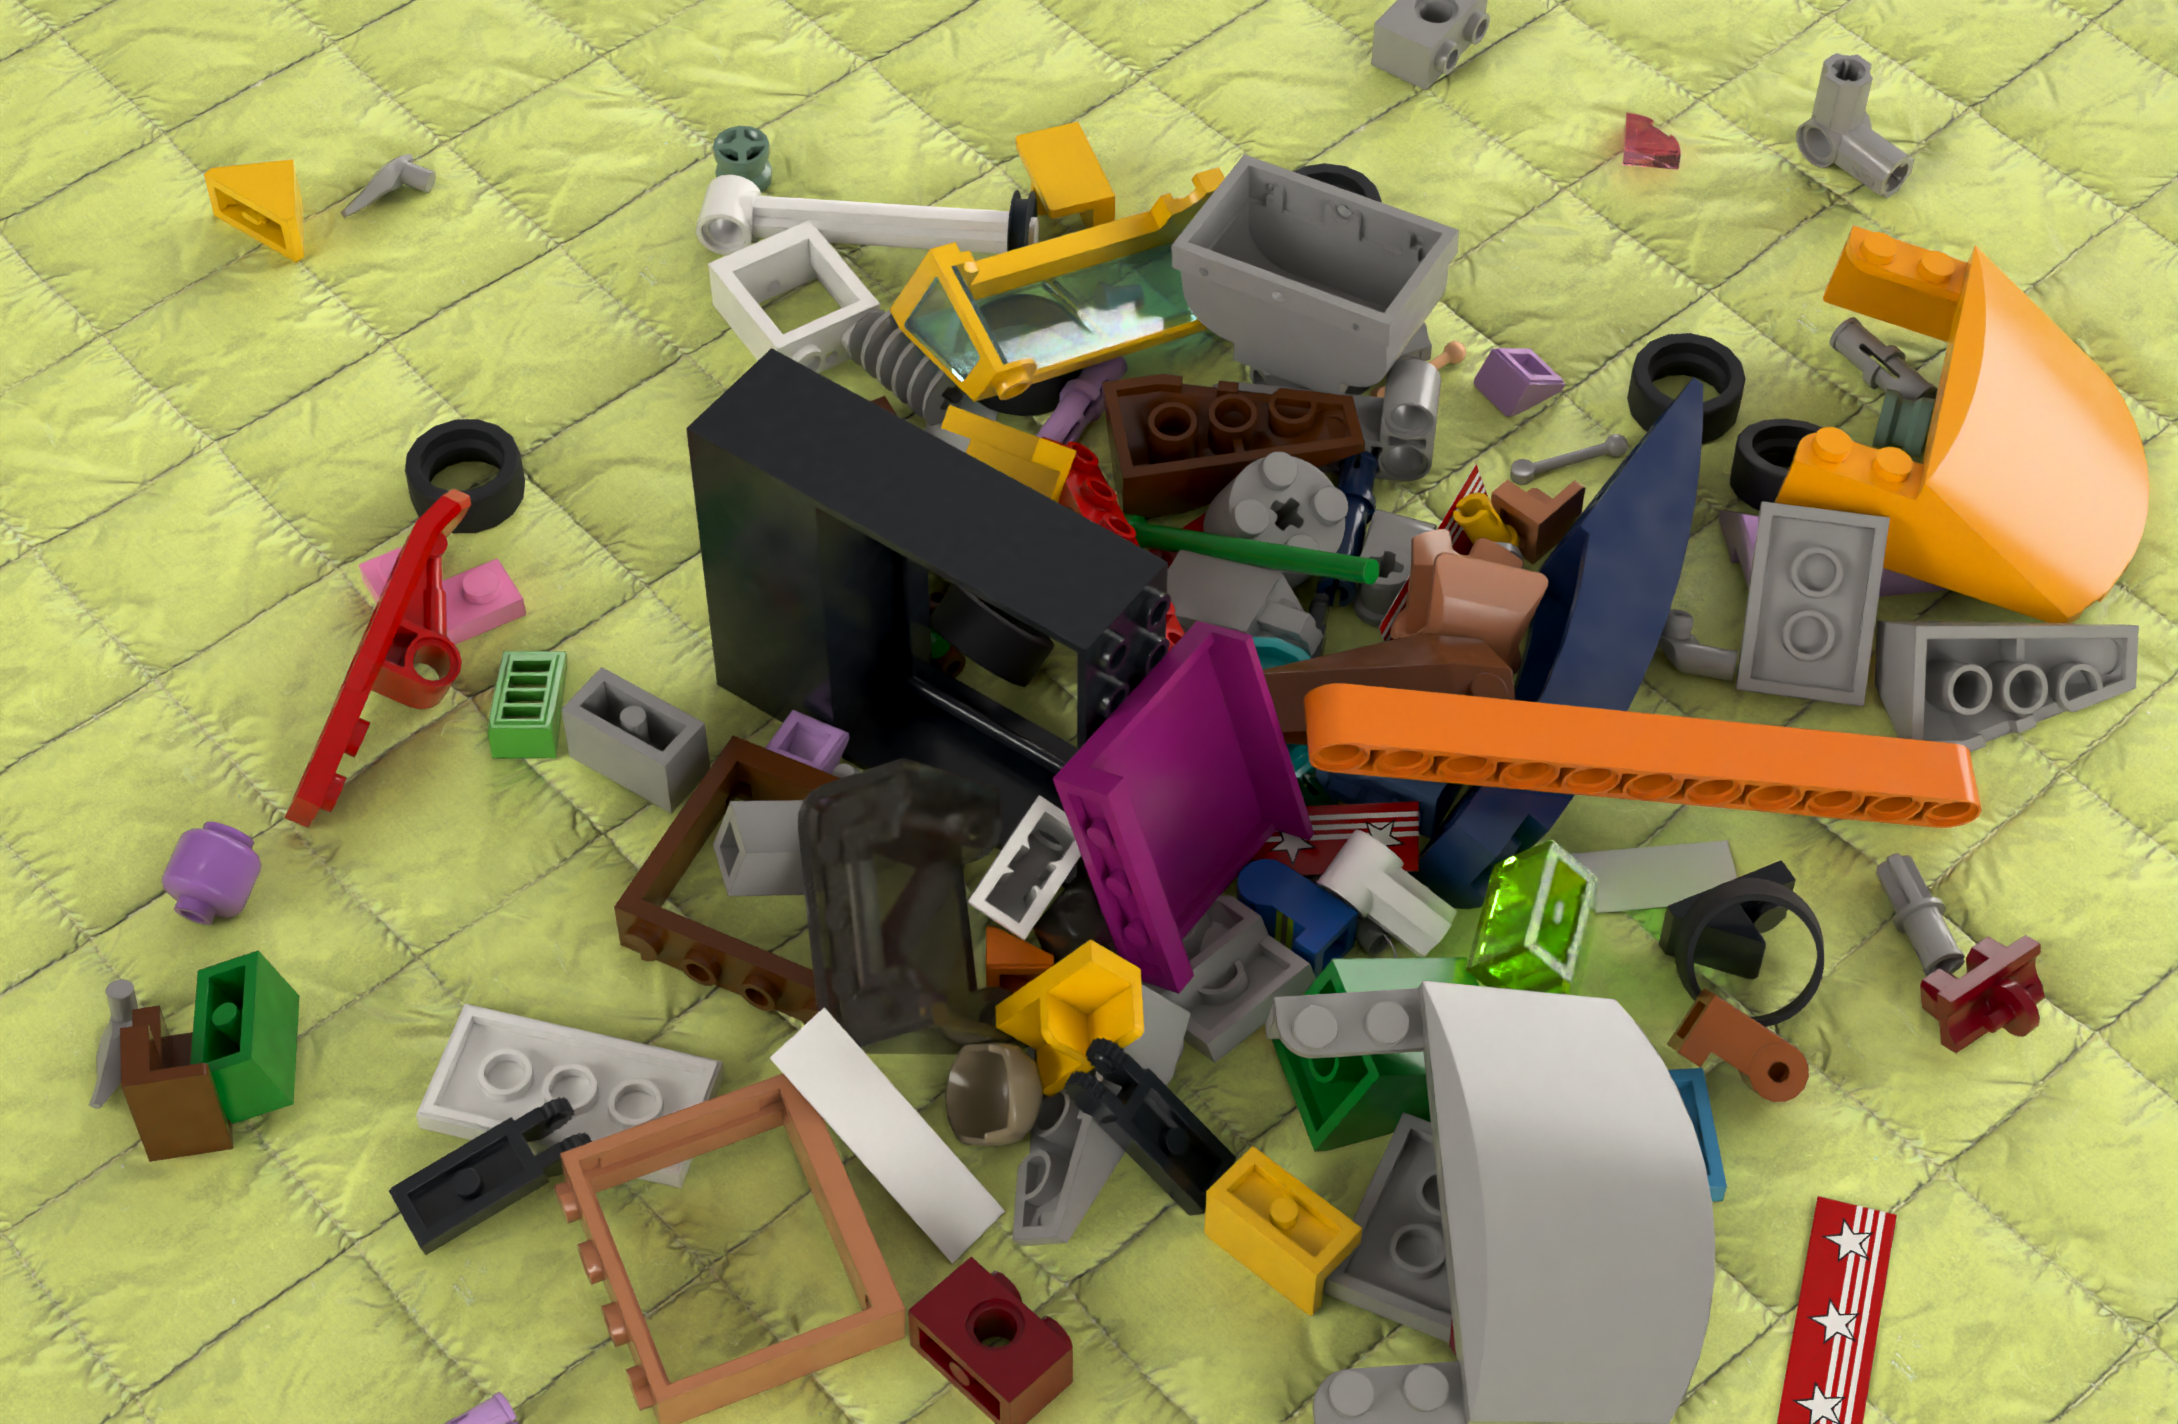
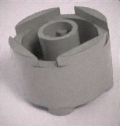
M1273 452L1248 465L1214 497L1206 511L1203 527L1206 533L1336 553L1344 536L1348 501L1344 493L1334 487L1328 477L1312 464L1302 459L1291 457L1285 452ZM1265 568L1282 572L1291 589L1297 588L1311 576Z

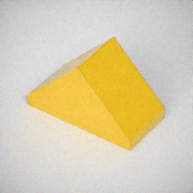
M293 159L214 167L204 173L214 216L296 263L305 257L303 201Z

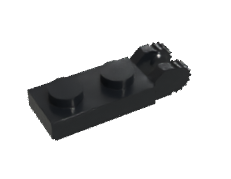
M1097 1037L1086 1051L1087 1061H1090L1091 1066H1094L1097 1069L1096 1071L1105 1080L1121 1086V1090L1116 1096L1108 1087L1103 1086V1082H1100L1097 1077H1093L1090 1073L1087 1074L1083 1071H1075V1073L1072 1072L1065 1083L1064 1089L1066 1094L1076 1102L1075 1104L1083 1113L1101 1120L1099 1126L1189 1216L1204 1214L1206 1209V1191L1236 1162V1157L1149 1068L1143 1069L1118 1044L1113 1043L1111 1040H1106L1104 1037L1102 1039Z
M565 1097L552 1099L515 1121L510 1117L391 1187L389 1193L425 1255L549 1183L548 1177L563 1174L560 1153L592 1142L588 1134L585 1132L581 1134L579 1132L576 1135L565 1138L562 1142L556 1143L534 1156L527 1142L547 1137L572 1119L571 1117L575 1114L568 1099H565Z

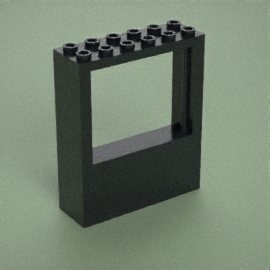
M771 348L686 428L717 685L784 723L792 710H795L848 732L849 741L842 754L843 759L867 773L881 777L903 794L947 820L963 826L966 831L1001 851L1039 795L1064 811L1053 778L1167 654L1169 640L1166 639V614L1171 602V597L1167 594L1168 562ZM928 570L1077 652V747L932 665ZM1038 830L1040 834L1050 842L1057 845H1061L1050 834ZM1080 856L1061 886L1085 900L1094 888L1082 856Z

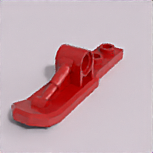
M456 489L450 490L442 495L413 526L389 574L284 817L285 819L309 828L319 809L329 813L332 812L347 778L336 773L343 754L345 753L355 758L370 725V722L359 717L371 690L411 708L429 709L443 700L459 675L462 664L460 652L447 637L446 592L443 590L442 556L448 546L447 537L462 521L471 506L470 495ZM422 663L429 665L436 671L439 680L432 681L423 678L415 670L414 664Z

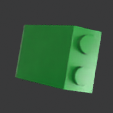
M1467 957L1332 959L1303 995L1419 988L1422 981L1479 986ZM1271 1039L1314 1152L1328 1151L1394 1133L1403 1112L1431 1122L1423 1051L1305 1058L1287 1049L1280 1039Z

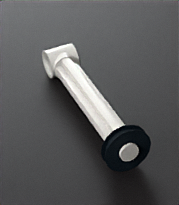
M732 174L721 175L713 179L708 185L696 226V235L699 241L714 253L726 256L750 246L751 243L758 242L759 238L766 239L808 220L814 224L829 243L932 249L956 242L960 251L970 250V252L1001 254L1038 243L1039 219L1034 191H1031L1028 199H1021L1020 192L1016 190L1012 197L1010 211L762 196L760 189L752 181Z

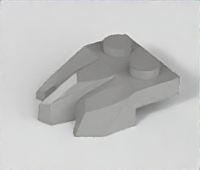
M1219 895L1213 905L1182 940L1194 973V977L1184 989L1177 994L1146 982H1141L1144 986L1191 1013L1184 1041L1216 1063L1266 1023L1275 997L1300 996L1311 986L1316 978L1310 963L1268 935L1262 917L1232 896Z

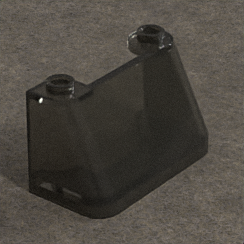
M900 758L817 787L804 799L798 813V834L817 1013L825 1007L865 1054L957 1055L965 1045L992 1042L1013 1044L1021 1049L1030 1047L996 1028L995 1006L1014 992L1002 987H985L978 990L963 865L989 855L998 843L1002 830L998 788L906 758Z

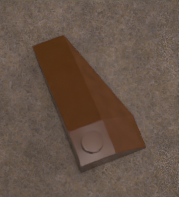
M1168 374L1102 382L1113 476L1120 509L1125 514L1138 515L1147 519L1182 514L1209 505L1214 497L1248 465L1273 452H1285L1291 457H1296L1312 464L1316 468L1365 452V441L1353 396L1279 388L1273 394L1239 390V383L1220 380L1218 388L1183 384V376Z
M1420 633L1263 670L1286 744L1307 745L1304 697L1310 690L1332 683L1515 700L1512 668L1482 639Z

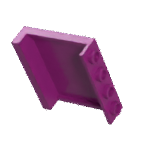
M1196 621L1053 778L1118 955L1141 969V981L1177 994L1194 977L1182 940L1213 905L1219 895L1237 877L1243 867L1249 863L1275 831L1310 840L1314 835L1252 635L1201 621Z

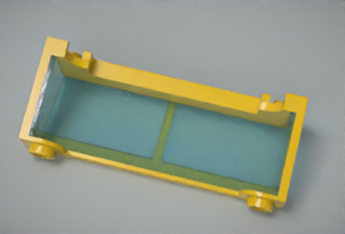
M1219 167L1196 173L1191 179L1196 188L1184 198L1174 199L1171 193L1161 195L1150 211L976 261L970 250L961 253L956 242L932 248L928 251L889 310L899 329L974 402L998 395L1000 400H1007L1023 393L1031 384L1208 330L1196 318L1186 303L1182 288L1181 271L1172 268L1171 245L1225 177Z

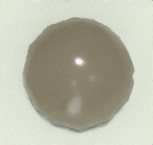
M1008 1043L968 1044L960 1049L949 1070L945 1093L947 1119L956 1138L964 1144L990 1147L1010 1145L1022 1140L1026 1133L1031 1131L1040 1114L1043 1087L1037 1064L1019 1046Z

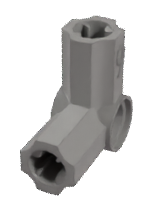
M1836 53L1827 58L1823 63L1812 116L1801 124L1796 131L1798 148L1804 158L1811 164L1826 168L1835 163L1872 191L1887 199L1899 191L1903 182L1911 174L1915 159L1872 130L1870 118L1865 111L1873 80L1870 74L1872 64L1858 54L1849 56Z

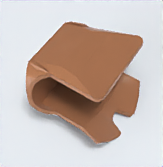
M1436 529L1423 532L1411 539V570L1406 607L1393 622L1390 636L1393 639L1425 633L1482 639L1512 668L1514 675L1522 664L1518 646L1548 587V579L1542 573L1522 569L1523 560L1508 549L1486 538L1476 539L1469 555H1461L1453 550L1448 530Z

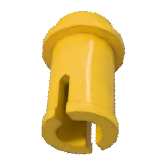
M1479 492L1472 493L1457 503L1456 507L1460 511L1453 512L1454 519L1463 528L1473 545L1476 539L1486 538L1493 542L1510 543L1519 548L1520 538L1518 532L1511 525L1503 523L1487 495Z

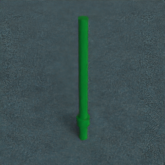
M1123 513L1127 522L1136 531L1135 538L1141 548L1173 553L1185 550L1247 565L1369 585L1375 583L1379 576V564L1377 560L1149 524L1142 516Z

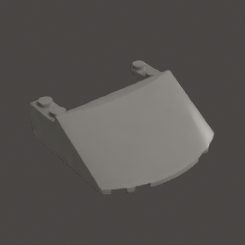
M1422 981L1419 988L1275 997L1265 1023L1267 1039H1280L1287 1049L1298 1056L1305 1058H1329L1423 1051L1457 1361L1353 1368L1334 1372L1320 1384L1315 1393L1312 1406L1313 1424H1669L1687 1392L1700 1358L1709 1323L1715 1275L1713 1207L1705 1162L1693 1123L1682 1096L1656 1049L1640 1026L1616 999Z

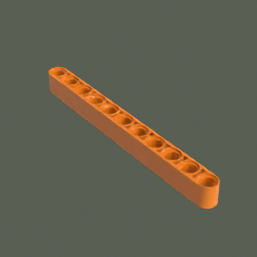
M1332 683L1314 688L1305 695L1303 701L1309 762L1318 770L1327 772L1935 828H1951L1967 824L1978 818L1982 812L1970 749L1955 743L1345 683Z

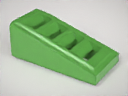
M503 651L487 732L492 758L557 757L567 668L566 651ZM516 671H549V672H516ZM515 685H546V688H515ZM513 701H543V703H513ZM511 716H540V718L511 719Z

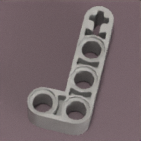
M1405 359L1396 362L1388 371L1384 398L1343 394L1353 396L1365 441V451L1373 454L1378 460L1379 466L1375 475L1377 479L1415 481L1423 478L1430 471L1441 376L1436 367L1426 361ZM1237 382L1241 391L1273 394L1279 388H1288ZM1215 384L1212 387L1218 388V384ZM1288 388V389H1297V390H1305V391H1314V390H1307V389ZM1361 453L1356 454L1354 468H1359ZM1340 460L1318 467V469L1323 473L1339 474Z

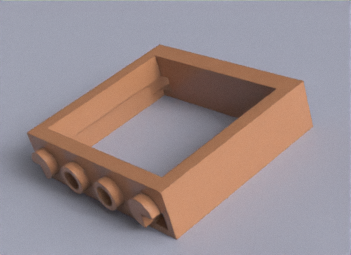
M784 1074L560 1153L565 1182L554 1185L561 1211L567 1224L577 1220L581 1223L587 1241L577 1244V1248L585 1273L591 1285L601 1281L605 1285L611 1303L601 1306V1310L609 1335L615 1347L628 1344L636 1365L626 1369V1376L633 1397L640 1411L652 1407L658 1424H680L905 1338V1307L826 1124L820 1114ZM784 1125L862 1311L670 1383L595 1193Z

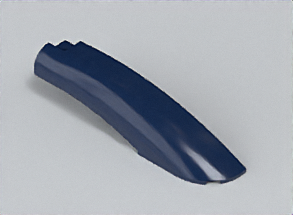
M1695 377L1678 394L1630 454L1622 461L1537 572L1547 577L1548 587L1529 625L1525 651L1521 661L1522 664L1514 685L1515 700L1628 711L1655 653L1668 618L1688 545L1697 495L1703 430L1704 385ZM1468 785L1462 797L1419 853V871H1407V873L1428 887L1430 891L1453 908L1468 910L1480 908L1490 902L1518 861L1552 828L1575 795Z

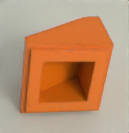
M993 926L986 927L987 1002H1002L1054 965V955Z

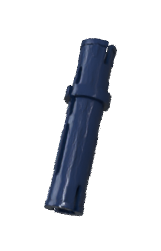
M1368 451L1361 453L1359 468H1354L1356 455L1341 459L1339 463L1340 472L1336 488L1344 493L1348 501L1344 536L1336 552L1339 554L1360 557L1366 526L1371 521L1376 509V499L1372 491L1379 464L1376 457ZM1320 577L1316 593L1330 594V606L1333 607L1336 588L1341 587L1339 607H1345L1355 601L1357 582Z

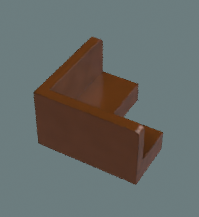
M160 1005L132 1009V1026L120 1028L121 1087L149 1162L233 1149L232 1123L226 1118L209 1065L206 1063L190 1065L193 1032L170 1036Z

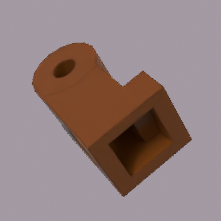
M1703 988L1667 1043L1669 1047L1700 1068L1711 1052L1737 1068L1742 1081L1752 1091L1772 1102H1786L1797 1097L1804 1090L1809 1078V1066L1806 1058L1795 1046L1706 988Z

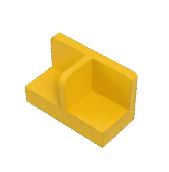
M1078 121L1016 136V150L1031 179V191H1034L1036 194L1037 215L1048 214L1050 218L1054 219L1079 213L1086 228L1115 221V194Z
M1091 939L995 1006L996 1028L1036 1050L1037 1066L1043 1094L1052 1097L1064 1089L1065 1083L1072 1072L1083 1071L1088 1073L1095 1068L1091 1066L1090 1061H1087L1088 1057L1085 1054L1092 1041L1096 1040L1097 1037L1100 1039L1104 1037L1106 1040H1111L1113 1043L1118 1044L1120 1048H1125L1144 1033L1141 969Z
M1252 1146L1206 1191L1204 1233L1215 1244L1298 1308L1312 1316L1322 1305L1324 1280L1361 1243L1363 1228Z

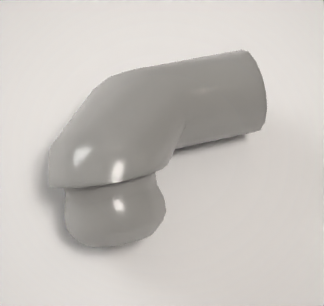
M1670 609L1657 646L1673 666L1682 673L1732 682L1738 651L1701 645L1695 636L1691 634L1694 621L1691 614L1682 610Z

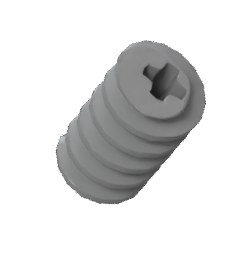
M884 310L872 311L856 322L847 344L848 356L857 365L862 366L871 377L877 378L888 391H893V394L902 403L908 404L915 414L919 417H924V420L930 426L943 423L949 405L957 408L960 407L966 393L899 329L890 310L887 312ZM904 323L906 329L912 327L919 335L917 339L920 342L924 340L964 380L975 367L971 361L966 358H960V354L954 347L944 345L942 338L936 333H930L924 323L914 325L915 323Z

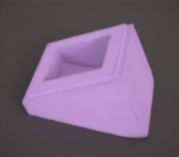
M1526 348L1492 349L1474 378L1475 387L1505 416H1514L1558 394L1566 385L1563 379L1531 349Z
M792 710L765 748L832 774L834 768L838 766L849 741V733Z

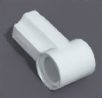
M1356 829L1317 881L1316 885L1357 911L1359 918L1364 919L1368 917L1418 957H1425L1445 936L1452 926V921L1458 911L1403 870L1401 867L1404 863L1387 846L1371 835Z

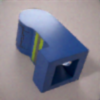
M1260 859L1252 861L1243 867L1238 875L1236 899L1262 917L1269 936L1310 963L1315 978L1320 975L1332 959H1342L1354 947L1357 911L1279 861Z

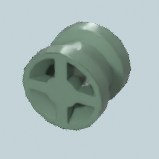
M735 126L719 133L713 144L714 158L717 163L716 178L721 175L731 174L741 176L752 181L760 189V192L765 191L772 180V168L768 160L770 145L767 136L761 130L751 126Z
M1887 388L1872 446L1884 448L1891 444L1904 447L1907 454L1920 457L1935 399L1926 397L1916 401L1904 399L1899 391Z

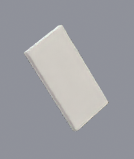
M464 1004L416 1117L421 1129L473 1140L510 1117L515 1121L552 1099L565 1097L571 1104L575 1115L571 1117L572 1119L567 1124L555 1130L547 1137L527 1142L533 1154L538 1155L556 1143L562 1142L565 1138L576 1135L579 1132L581 1134L584 1132L588 1134L593 1142L716 1098L724 1077V1067L722 1061ZM693 1158L641 1176L638 1179L682 1188Z

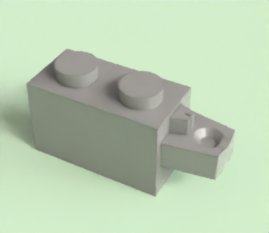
M1185 550L1178 552L1168 569L1167 594L1171 597V602L1176 610L1175 615L1184 633L1196 621H1201L1227 629H1235L1242 633L1250 634L1252 637L1279 638L1303 649L1309 656L1314 654L1324 637L1321 630L1316 628V621L1312 615L1303 612L1301 604L1282 572Z

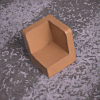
M1507 479L1492 492L1491 503L1503 523L1511 525L1516 529L1520 538L1519 550L1523 558L1534 565L1561 541L1581 515L1586 487L1577 481H1573L1558 495L1551 498L1538 488H1531L1526 492Z

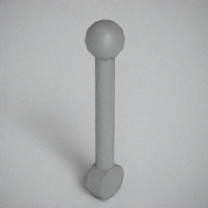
M1613 434L1607 438L1605 443L1532 463L1526 459H1518L1511 465L1510 477L1513 482L1526 485L1533 481L1535 474L1606 454L1612 457H1620L1626 453L1628 442L1624 436Z

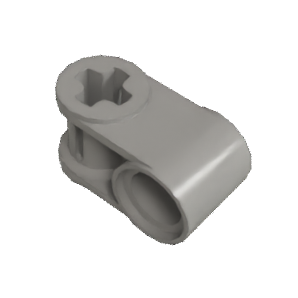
M1379 509L1375 510L1360 557L1377 560L1379 576L1376 582L1371 585L1358 583L1353 610L1360 620L1371 626L1379 627L1410 575L1411 539L1423 532L1436 530V524Z

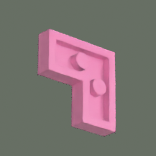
M402 547L359 564L362 580L376 604ZM498 558L442 581L443 590L446 592L447 637L454 645L526 615L524 599Z

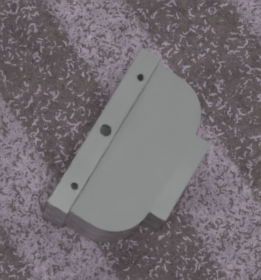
M1244 154L1171 245L1172 268L1181 271L1184 298L1196 318L1213 333L1233 343L1234 361L1266 371L1274 376L1317 392L1343 395L1349 386L1369 387L1379 383L1440 301L1447 285L1448 266L1458 253L1459 230Z

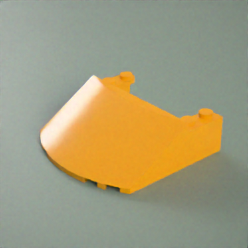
M1853 225L1826 286L1823 300L1826 303L1948 342L1922 464L1912 461L1911 457L1899 448L1884 447L1878 450L1852 441L1847 433L1838 428L1823 427L1817 433L1809 434L1799 442L1791 466L1774 503L1890 517L1883 568L2048 623H2073L2080 618L2084 609L2091 606L2097 600L2101 602L2127 569L2142 538L2148 514L2149 478L2144 447L2134 418L2122 395L2110 377L1976 245L1968 262L1952 258L1943 252L1924 249L1894 239L1885 233L1872 232Z

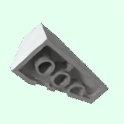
M1877 621L1875 686L1898 738L1964 745L1972 752L1985 747V742L2011 732L2019 734L2036 727V723L2066 711L2076 712L2135 689L2139 625Z
M1142 984L1144 1033L1140 1038L1123 1048V1051L1129 1054L1143 1069L1149 1068L1167 1086L1174 1075L1176 1064L1183 1052V1040L1191 1013ZM1028 1046L1026 1054L1037 1064L1036 1050ZM1096 1068L1088 1072L1091 1076L1097 1077L1100 1082H1103V1086L1108 1087L1117 1096L1122 1088L1121 1086L1105 1080L1096 1071ZM1065 1089L1052 1097L1043 1094L1040 1114L1033 1128L1029 1131L1031 1133L1029 1155L1024 1158L1018 1167L1012 1241L1022 1246L1067 1243L1125 1153L1099 1126L1101 1120L1083 1113L1075 1104L1076 1102L1066 1094Z

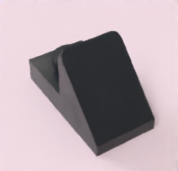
M1782 860L1736 878L1770 880L1792 891L1796 881ZM1710 889L1667 906L1658 944L1666 955L1675 957V941L1683 917L1693 903ZM1746 901L1724 909L1713 917L1701 932L1695 947L1694 963L1746 979L1758 978L1766 949V942L1760 933L1767 932L1776 927L1786 918L1788 909L1766 901Z

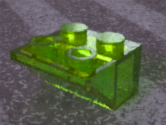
M1552 839L1494 864L1465 970L1486 987L1579 996L1594 938L1598 877Z

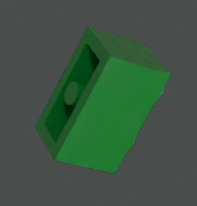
M259 950L200 969L197 972L190 1065L198 1063L209 1065L226 1118L232 1124L294 1104L300 996Z

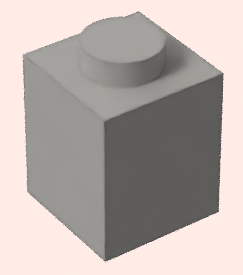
M806 800L730 801L713 843L728 896L804 895L815 868H819L822 865L825 856L823 832L820 828L814 826Z

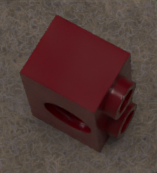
M973 1257L967 1259L908 1310L910 1346L995 1424H1027L1073 1383V1345L1066 1331L1049 1316H1043L1040 1319L1022 1302L1019 1291L1004 1274L999 1271H993L990 1274ZM991 1337H1003L1011 1341L1001 1347H989L981 1343Z

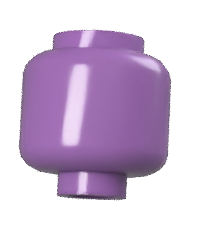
M207 821L204 823L203 828H193L184 832L180 836L162 875V884L165 891L177 901L174 911L186 919L204 925H211L215 916L232 918L240 914L247 903L262 866L259 856L252 850L254 841L243 832L217 822Z

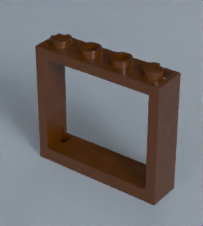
M732 736L614 906L620 945L640 953L641 960L648 962L657 960L683 971L698 984L704 986L717 985L741 995L749 1004L765 1011L777 1010L802 1021L804 1025L825 1007L856 1042L966 866L964 827L739 737ZM735 798L744 801L806 800L814 826L820 828L823 833L915 869L844 982L661 908L725 815L730 801H734Z

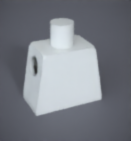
M1039 795L967 900L968 904L1022 940L1026 939L1081 856L1066 813ZM1038 830L1050 834L1061 845H1057L1050 842L1045 837H1043Z

